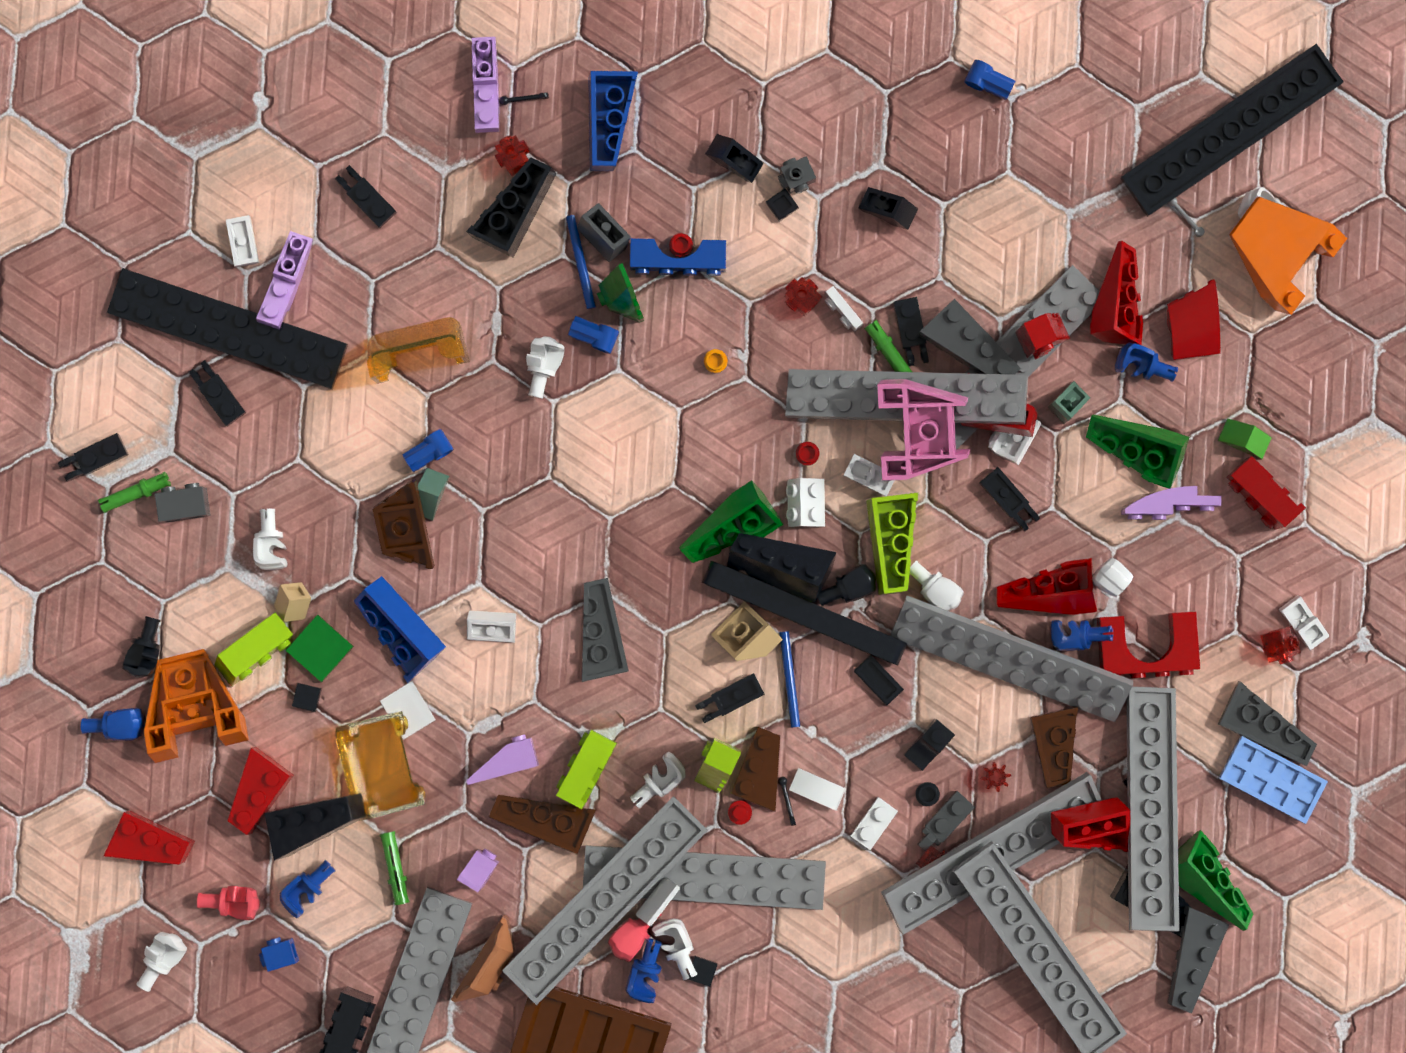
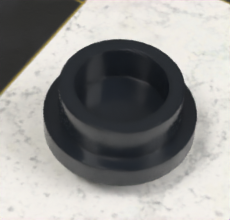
M924 782L917 787L915 795L921 805L932 806L939 800L940 792L935 784Z

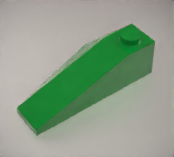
M621 263L598 285L600 292L596 294L601 305H607L609 311L639 323L643 322L644 317L623 263Z
M1094 414L1091 416L1086 438L1107 453H1112L1118 457L1128 468L1132 467L1139 472L1143 479L1168 489L1174 483L1190 438L1167 429Z
M751 480L734 491L691 534L679 549L692 563L717 555L721 552V549L732 546L739 533L764 538L781 527L783 523L765 494Z
M1199 830L1178 849L1179 886L1242 931L1248 929L1253 912L1240 889L1234 888L1229 879L1231 873L1228 868H1223L1219 862L1217 848Z

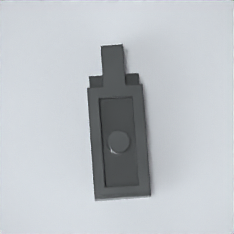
M956 791L924 825L925 828L922 832L925 836L918 845L924 851L933 843L939 846L970 814L975 806Z

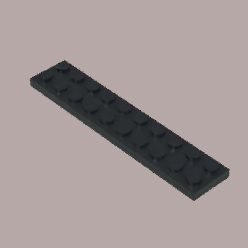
M1316 43L1130 170L1120 179L1148 217L1336 89L1344 81Z
M122 268L107 313L332 390L348 347L347 343L282 322L280 329L273 328L257 322L256 317L258 313Z

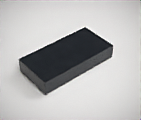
M872 655L868 656L854 670V673L886 706L904 690Z

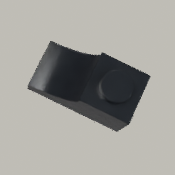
M716 134L705 153L718 165L732 171L750 183L754 181L764 162L733 138Z
M871 187L867 188L858 207L861 211L878 217L890 225L906 230L909 229L918 211V208L904 197Z
M934 719L904 756L923 771L946 747L955 734L939 720Z

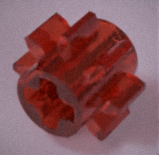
M992 762V768L983 767L986 776L980 779L987 780L986 789H990L993 785L996 792H1000L1001 785L1009 786L1005 781L1006 777H1010L1011 774L1004 772L1006 765L1003 764L1000 768H997L996 763ZM995 770L998 774L1002 775V778L998 779V783L990 780V776L994 775Z

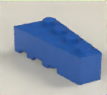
M590 71L588 77L590 171H614L638 71Z

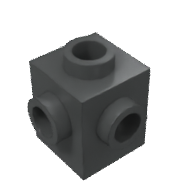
M807 156L799 160L791 158L785 161L783 167L780 168L779 182L783 189H788L789 194L794 191L796 194L802 193L809 189L808 185L816 182V176Z

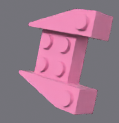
M907 379L880 380L877 384L879 409L903 408L905 451H884L882 454V480H907L968 458L970 449H956L954 406H966L968 397Z

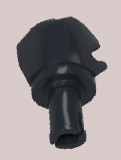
M866 564L854 567L842 577L837 576L836 585L822 590L818 599L821 606H824L840 598L842 600L845 599L846 603L867 597L876 591L875 574Z
M145 616L141 636L137 637V639L132 638L131 642L133 644L127 651L122 669L133 677L151 676L154 673L160 651V645L156 644L157 641H154L160 622L159 619Z

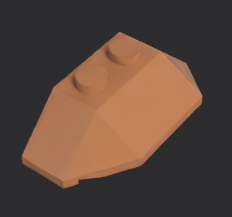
M503 915L451 998L453 1002L488 995L491 989L496 991L500 986L503 978L499 976L503 972L502 970L515 958L513 954L516 951L507 916Z

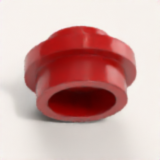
M679 233L671 238L669 248L673 255L686 257L693 249V242L688 235Z
M803 442L796 449V458L802 465H813L817 462L820 455L818 447L812 442Z
M735 801L728 809V816L733 823L742 825L751 819L752 809L745 801Z

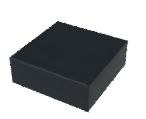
M786 188L766 201V204L779 222L799 209Z
M297 683L292 706L316 712L322 688Z
M695 955L692 964L697 975L691 977L689 973L688 980L710 987L718 963Z

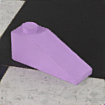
M525 734L511 738L512 743L504 746L466 780L467 785L539 766L532 738L526 739Z
M485 848L483 851L478 849L457 880L474 891L479 892L485 886L499 863L495 859L496 855Z

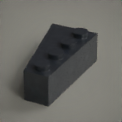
M530 157L510 180L511 183L496 196V200L488 209L483 211L478 221L473 226L471 225L466 232L472 238L514 258L557 173L552 167Z
M739 533L730 549L727 567L815 603L833 569L837 552Z
M362 793L264 813L274 861L289 857L299 850L366 817Z
M348 986L340 993L338 1000L341 1003L334 1010L331 1018L333 1024L326 1032L323 1041L324 1048L319 1053H358L355 1046L358 1040H363L367 1027L363 1026L366 1017L371 1018L376 1006V1004L372 1003L374 996Z

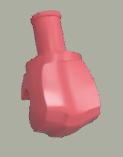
M228 886L223 887L220 894L198 893L197 908L218 909L221 916L230 915L241 920H254L260 907L257 890L250 887Z
M629 918L612 933L608 941L615 957L628 963L631 962L641 949L644 940L650 938L648 934L650 926L639 918L637 920Z

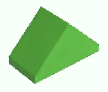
M1228 418L1218 441L1262 460L1272 437L1254 425Z

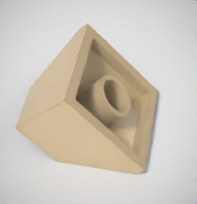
M745 601L711 634L736 661L765 657L783 640Z

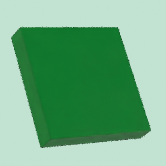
M317 615L286 649V652L320 682H323L354 646L321 616Z

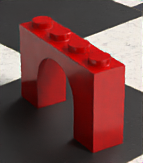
M1168 613L1169 647L1160 659L1149 663L1138 660L1130 653L1126 644L1124 616L1097 618V627L1112 626L1113 632L1103 633V635L1113 634V641H1098L1100 668L1120 676L1122 674H1131V678H1145L1146 673L1155 672V677L1170 676V671H1179V675H1194V670L1200 669L1197 613Z

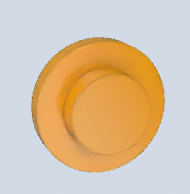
M710 350L704 357V366L711 373H720L727 366V356L721 350Z

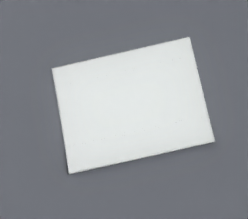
M413 681L380 700L403 740L436 720Z

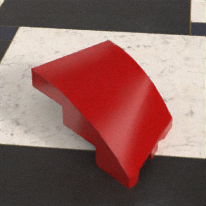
M1215 279L1208 281V285L1196 292L1192 290L1185 294L1184 297L1167 304V326L1171 333V356L1173 360L1221 354L1219 305Z

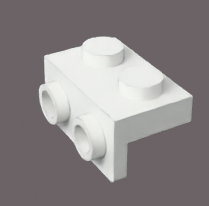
M1036 420L1033 437L996 431L989 439L988 448L994 454L1019 465L1039 430L1041 422Z
M788 479L786 488L788 496V510L786 513L788 527H825L824 479Z

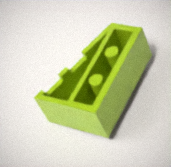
M275 612L218 654L214 665L231 687H233L240 680L243 681L249 677L257 666L260 665L262 667L272 659L271 655L277 650L282 652L290 646L293 634Z
M591 730L589 734L584 732L578 744L582 746L578 755H572L567 765L570 767L567 776L562 775L556 786L559 789L556 794L557 797L580 809H583L617 745V742L594 730Z

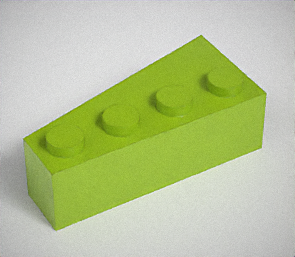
M918 493L876 497L866 500L879 595L908 591Z
M716 738L712 742L708 740L701 755L705 758L694 781L720 793L739 759L740 749Z

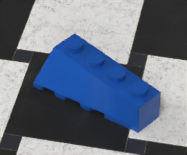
M382 576L367 586L354 600L370 627L377 629L378 639L383 646L387 645L394 655L391 658L396 666L400 665L405 672L403 677L407 683L446 648L441 640Z

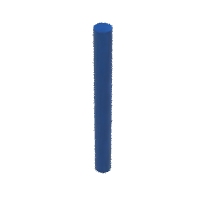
M570 215L566 217L584 300L586 308L593 309L596 305L577 229L575 215Z
M789 631L779 632L780 637L783 639L780 643L791 728L800 727Z

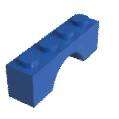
M631 238L630 269L639 275H647L649 271H659L660 275H673V271H683V275L688 276L697 275V272H707L706 275L720 276L721 272H726V240H702L698 249L690 256L672 258L658 248L655 239Z

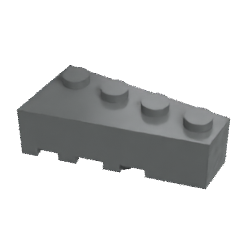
M955 299L918 333L919 337L929 341L935 347L948 353L978 374L1015 375L1021 369Z

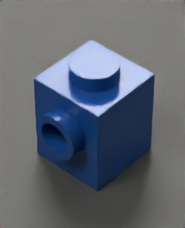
M277 937L266 941L267 946L261 948L262 953L259 954L261 964L267 968L268 972L299 961L293 938L281 941V938Z

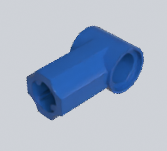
M974 60L964 83L973 89L985 90L1007 100L1015 80L994 71L992 66L983 61Z
M575 316L568 336L591 344V347L611 354L619 335V331L603 324L597 325Z
M442 429L431 433L423 439L424 442L402 454L413 472L421 469L433 460L445 457L454 450Z

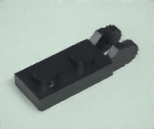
M349 165L346 170L358 183L351 188L343 177L338 175L335 180L347 191L346 194L381 228L397 212L364 177L362 178Z
M917 297L894 301L893 306L902 348L905 349L908 366L914 365L915 360L911 347L915 346L920 348V357L923 363H928L929 359L925 345L927 342L918 336V333L923 329V323Z
M204 360L201 362L202 368L211 379L204 383L198 372L194 369L190 370L189 374L222 422L228 427L246 414V411L220 375L216 374L208 362Z
M116 433L74 453L73 456L58 462L60 468H66L78 462L81 469L69 472L64 476L66 482L82 475L87 476L129 454L120 435Z
M999 467L995 468L979 482L1009 518H1013L1015 523L1024 532L1029 527L1017 514L1024 508L1032 520L1037 522L1040 519L1038 514L1029 505L1030 502Z
M753 673L712 694V697L696 704L695 707L699 710L715 702L719 710L705 715L702 720L706 723L720 715L724 716L765 694Z

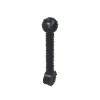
M540 93L510 98L502 96L499 102L502 105H507L508 102L548 99L549 94Z
M782 776L778 779V784L782 787L791 826H795L796 822L786 787L787 779Z

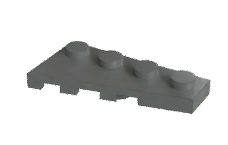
M608 578L584 583L582 682L628 672L629 669Z
M1237 682L1218 725L1307 766L1317 744L1297 727L1289 723L1276 710L1272 709L1258 695L1249 690L1242 682Z
M1185 905L1184 926H1181L1180 936L1182 938L1180 949L1176 953L1177 966L1176 971L1172 975L1168 1004L1192 1014L1229 924Z

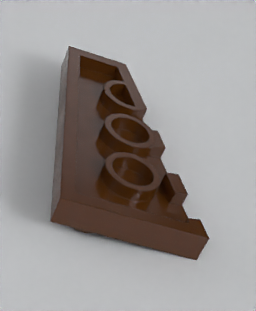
M498 795L489 818L578 855L596 810Z

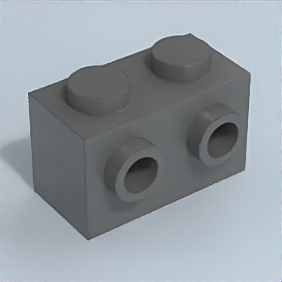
M599 203L581 216L577 227L579 232L608 262L626 250L631 238Z
M199 483L186 484L185 489L176 490V487L161 488V493H155L158 522L168 523L211 516L207 488L199 486Z

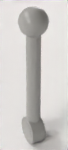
M1176 198L1168 203L1170 206H1174L1191 225L1197 237L1204 235V229L1198 227L1177 204Z

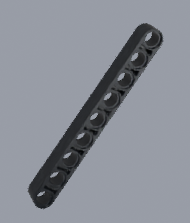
M710 561L701 582L897 666L907 646V643L714 561Z

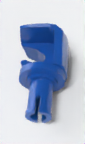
M1136 343L1124 345L1119 351L1115 363V371L1119 373L1124 372L1130 363H1134L1136 370L1131 374V377H1137L1143 373V378L1147 380L1151 376L1156 375L1173 382L1177 375L1175 372H1178V367L1160 362L1158 353Z
M1053 620L1051 622V640L1053 646L1058 651L1085 650L1090 648L1092 642L1113 641V634L1103 635L1106 632H1113L1112 626L1091 627L1087 620L1081 621L1079 626L1075 621H1070L1068 626L1072 632L1069 636L1063 629L1062 621Z
M140 708L120 709L114 712L105 711L102 718H83L81 720L82 734L103 733L105 739L134 740L142 736L146 719Z
M324 860L311 874L302 872L281 890L280 901L293 917L299 918L305 911L301 903V895L306 893L309 902L314 903L315 893L318 896L322 893L320 885L336 871L327 860Z
M650 938L646 940L642 958L634 960L626 984V992L631 998L646 1003H654L656 993L655 989L644 978L649 977L655 983H658L659 976L657 974L662 969L656 963L662 943L656 940L654 948L651 949L654 939Z

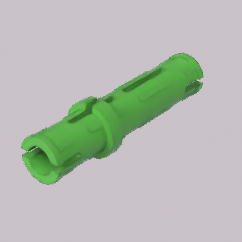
M877 320L864 328L877 345L875 347L877 351L880 350L895 372H912L893 345L891 336L888 337Z
M162 472L147 480L143 478L139 480V483L100 498L98 501L99 504L102 503L100 505L102 511L107 513L141 497H150L153 492L171 486V482L168 481L167 473Z
M395 831L380 834L389 874V880L387 881L388 885L391 884L394 905L409 903L405 884L407 877L403 875ZM389 846H391V849H392V854H393V859H394L395 866H393V861H392V857H391V852H390V847H389ZM395 870H396V873H397V879H398L400 891L398 890L397 880H396V876H395Z

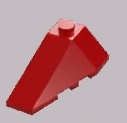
M1118 241L1097 297L1092 311L1090 334L1103 342L1123 345L1136 343L1142 345L1143 315H1138L1137 302L1141 301V295L1137 293L1135 280L1139 277L1136 249L1124 241Z
M1092 558L1061 563L1058 569L1049 572L1045 569L1039 571L1040 575L1027 579L1023 577L997 587L998 607L1069 615L1097 612L1096 586L1092 580L1094 575Z

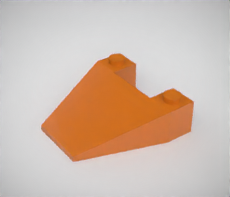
M1258 196L1229 234L1260 297L1275 311L1290 315L1293 314L1305 297L1291 280L1313 250L1317 254L1334 257L1347 240V237L1332 223Z
M205 649L157 661L144 729L147 754L155 763L179 758L175 735L215 725L218 737L225 746L249 740L245 717Z

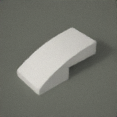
M1297 595L1279 608L1283 617L1309 650H1312L1329 637L1319 619L1312 614L1301 596Z
M798 768L789 790L837 811L846 788Z

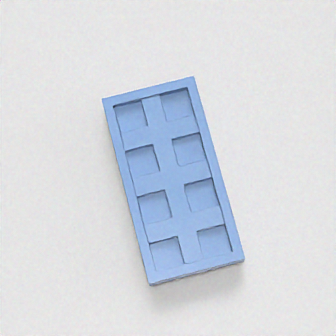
M1240 736L1218 778L1304 824L1307 823L1328 782L1243 736Z

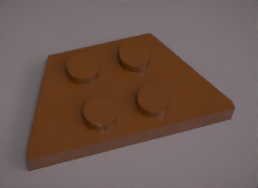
M413 479L375 505L372 509L383 555L393 558L398 557L408 563L413 561L425 565L427 569H433L435 564L416 479Z

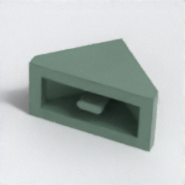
M1073 381L1048 408L1065 424L1083 407L1090 397Z
M426 468L418 484L424 518L433 521L450 476Z

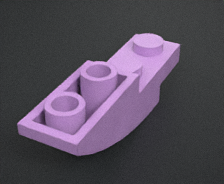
M496 37L472 38L475 132H499L500 109Z
M290 231L273 271L274 277L256 317L257 322L280 329L286 312H289L300 284L311 250L312 238Z
M1197 486L1170 488L1150 494L1131 503L1121 510V515H1128L1130 520H1141L1142 515H1152V520H1166V516L1173 515V506H1176V511H1190V507H1200V511H1214V507L1221 506V496H1197Z

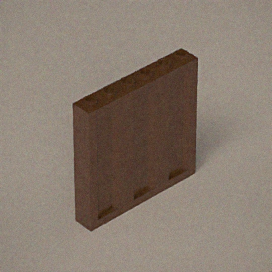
M555 986L537 1005L529 997L527 998L510 1053H663L672 1023Z

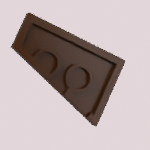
M1078 707L1030 717L1046 788L1064 785L1071 781Z
M760 727L757 728L731 792L735 796L776 812L780 735Z

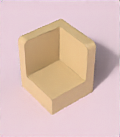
M302 582L282 584L279 587L274 607L283 622L303 620L306 618L311 597Z

